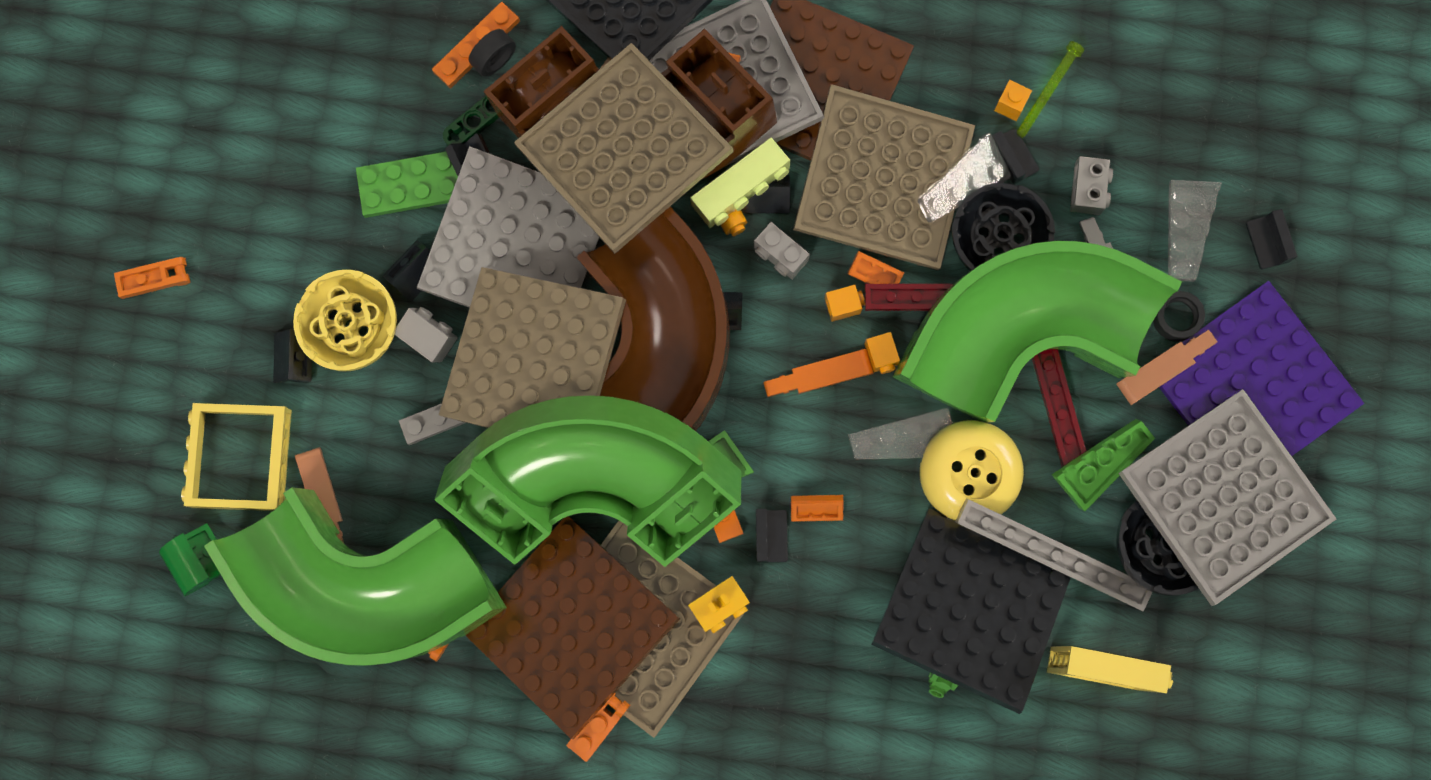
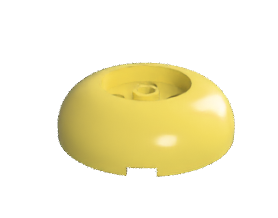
M337 270L317 278L305 289L306 292L299 304L297 303L293 323L296 339L303 352L310 359L331 370L354 371L371 365L387 351L395 336L397 313L391 295L378 280L360 271ZM356 303H361L362 310L359 313L353 311V306ZM337 310L338 313L335 315L334 320H330L331 312ZM348 320H352V322L349 323V326L346 327V322ZM362 327H368V333L365 336H360L359 330ZM343 334L345 339L337 344L335 342L336 335Z
M966 420L946 426L929 441L920 463V481L928 501L938 512L955 521L966 498L1002 515L1018 497L1023 483V461L1016 444L1003 430L983 421ZM979 449L985 452V458L981 461L975 458V452ZM955 461H959L962 464L959 472L952 470V464ZM973 468H977L979 471L976 473L977 477L971 476ZM989 473H994L997 477L996 482L993 484H989L986 480ZM967 484L972 485L974 489L969 496L963 492V488Z

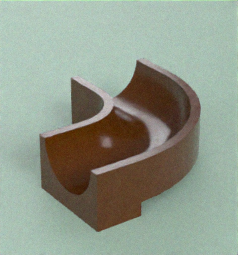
M561 26L483 92L499 118L520 138L600 69L596 67L594 60ZM705 28L666 61L668 68L661 74L732 146L734 151L704 178L725 167L777 124L773 98Z
M670 206L615 254L605 244L593 251H583L577 256V259L607 294L626 299L621 317V341L615 356L608 364L600 396L630 400L653 407L675 417L696 431L712 408L723 382L730 345L729 317L723 289L711 259L698 238Z

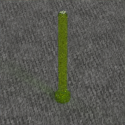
M1074 41L1068 43L1066 47L1068 52L1017 130V135L1021 136V138L1026 136L1076 56L1081 57L1084 48Z

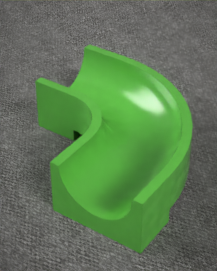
M1051 241L1015 248L995 256L974 268L940 296L925 316L918 330L914 332L892 377L978 421L990 423L996 421L1025 364L1035 355L1047 349H1061L1075 353L1074 356L1117 378L1136 376L1140 368L1137 364L1138 353L1144 337L1159 310L1179 290L1182 281L1137 258L1098 244L1078 241Z
M569 396L529 405L507 415L490 426L445 466L434 500L514 565L551 534L552 525L557 521L573 514L590 512L608 515L623 522L628 526L627 536L666 567L741 505V470L691 427L658 409L614 397Z
M290 488L283 493L286 497L285 500L274 511L258 522L233 535L212 540L204 545L230 591L256 624L289 648L326 662L344 665H377L421 656L439 649L459 637L467 635L507 608L453 520L436 518L387 551L373 556H366L348 548L337 537L340 532L315 491L310 489Z

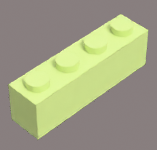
M771 137L690 197L691 206L709 228L715 224L719 226L729 218L728 215L735 209L737 211L743 209L749 203V199L755 194L757 196L763 194L769 188V184L775 179L777 181L783 179L789 173L790 159Z

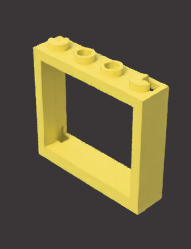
M193 403L192 410L189 411L188 415L191 429L190 435L186 439V449L188 450V461L184 463L186 485L182 488L181 493L184 506L206 509L274 511L285 500L283 493L286 488L292 410L285 406ZM205 413L274 415L267 501L198 499Z
M1053 646L1050 649L1047 673L1158 693H1167L1168 688L1170 689L1173 680H1171L1172 672H1170L1171 665L1073 646Z

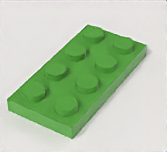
M446 152L356 168L362 213L365 218L449 203L458 178Z

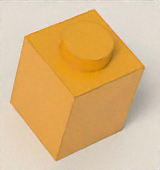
M1009 80L994 111L1017 122L1032 90Z
M855 285L827 292L824 298L831 322L861 314L862 306L865 305L862 291H857Z
M891 332L866 339L864 345L867 349L873 372L880 371L881 374L894 371L900 359Z

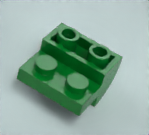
M207 523L185 535L184 533L180 534L159 550L160 556L184 597L203 588L210 581L221 576L204 547L210 541L217 540Z

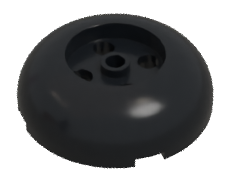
M1004 182L982 186L969 194L958 208L952 226V240L955 251L960 261L969 271L994 258V249L996 248L1002 249L1005 253L1015 248L1035 243L1054 241L1055 233L1054 220L1045 202L1036 193L1024 186L1004 184ZM999 215L1008 216L1009 222H1000ZM979 229H987L989 232L988 237L985 238L978 233ZM998 233L1004 234L1005 239H1003V237H1002V238H999V237L997 236V234H998ZM1021 234L1024 237V242L1021 244L1016 243L1014 235Z
M1136 500L1123 514L1116 534L1118 556L1127 574L1141 587L1160 595L1177 596L1199 589L1140 503ZM1146 530H1150L1152 532L1153 538L1151 540L1145 534ZM1154 555L1160 558L1158 566L1153 562Z

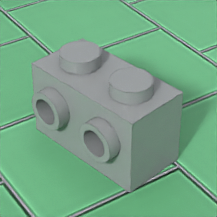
M1082 156L1078 158L1074 166L1070 212L1101 215L1109 207L1111 193H1107V188L1113 177V169L1109 168L1110 160Z
M772 222L754 240L755 252L762 259H768L775 265L774 268L781 275L788 276L792 280L809 261L810 254Z
M423 307L408 308L397 325L394 335L429 361L442 362L458 338L451 333L453 329L444 322L440 321L438 323L432 319L433 314Z

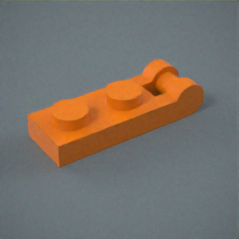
M177 257L114 273L118 297L125 299L173 286L189 284L190 277L185 271L187 266L186 258ZM175 269L176 275L169 277L168 270Z
M616 693L613 694L576 738L571 739L566 745L586 762L631 706L625 700L623 702L615 696ZM608 704L616 710L614 714L606 709Z

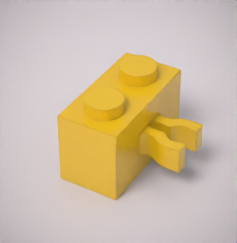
M731 576L688 606L704 631L711 630L712 633H715L726 626L724 620L731 615L736 619L747 612L746 605L750 602L733 576Z

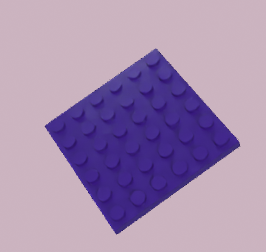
M1269 281L1204 326L1199 332L1182 342L1183 345H1186L1191 339L1197 338L1207 330H1210L1218 341L1205 350L1203 354L1194 357L1195 364L1159 387L1188 426L1243 389L1291 456L1365 404Z

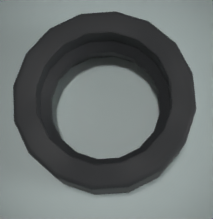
M493 30L474 46L469 55V63L482 76L493 75L510 60L515 52L516 44L504 30Z
M1177 291L1164 303L1153 320L1154 328L1167 340L1177 342L1186 340L1199 332L1204 324L1205 311L1203 304L1193 294ZM1182 302L1191 309L1193 322L1189 328L1177 331L1168 326L1164 319V310L1169 304Z

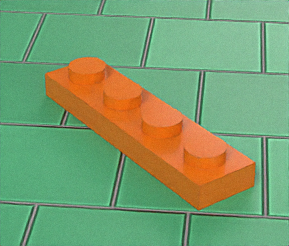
M503 2L499 3L432 68L433 73L451 89L473 68L468 59L474 46L493 30L502 29L508 34L520 22L519 17Z

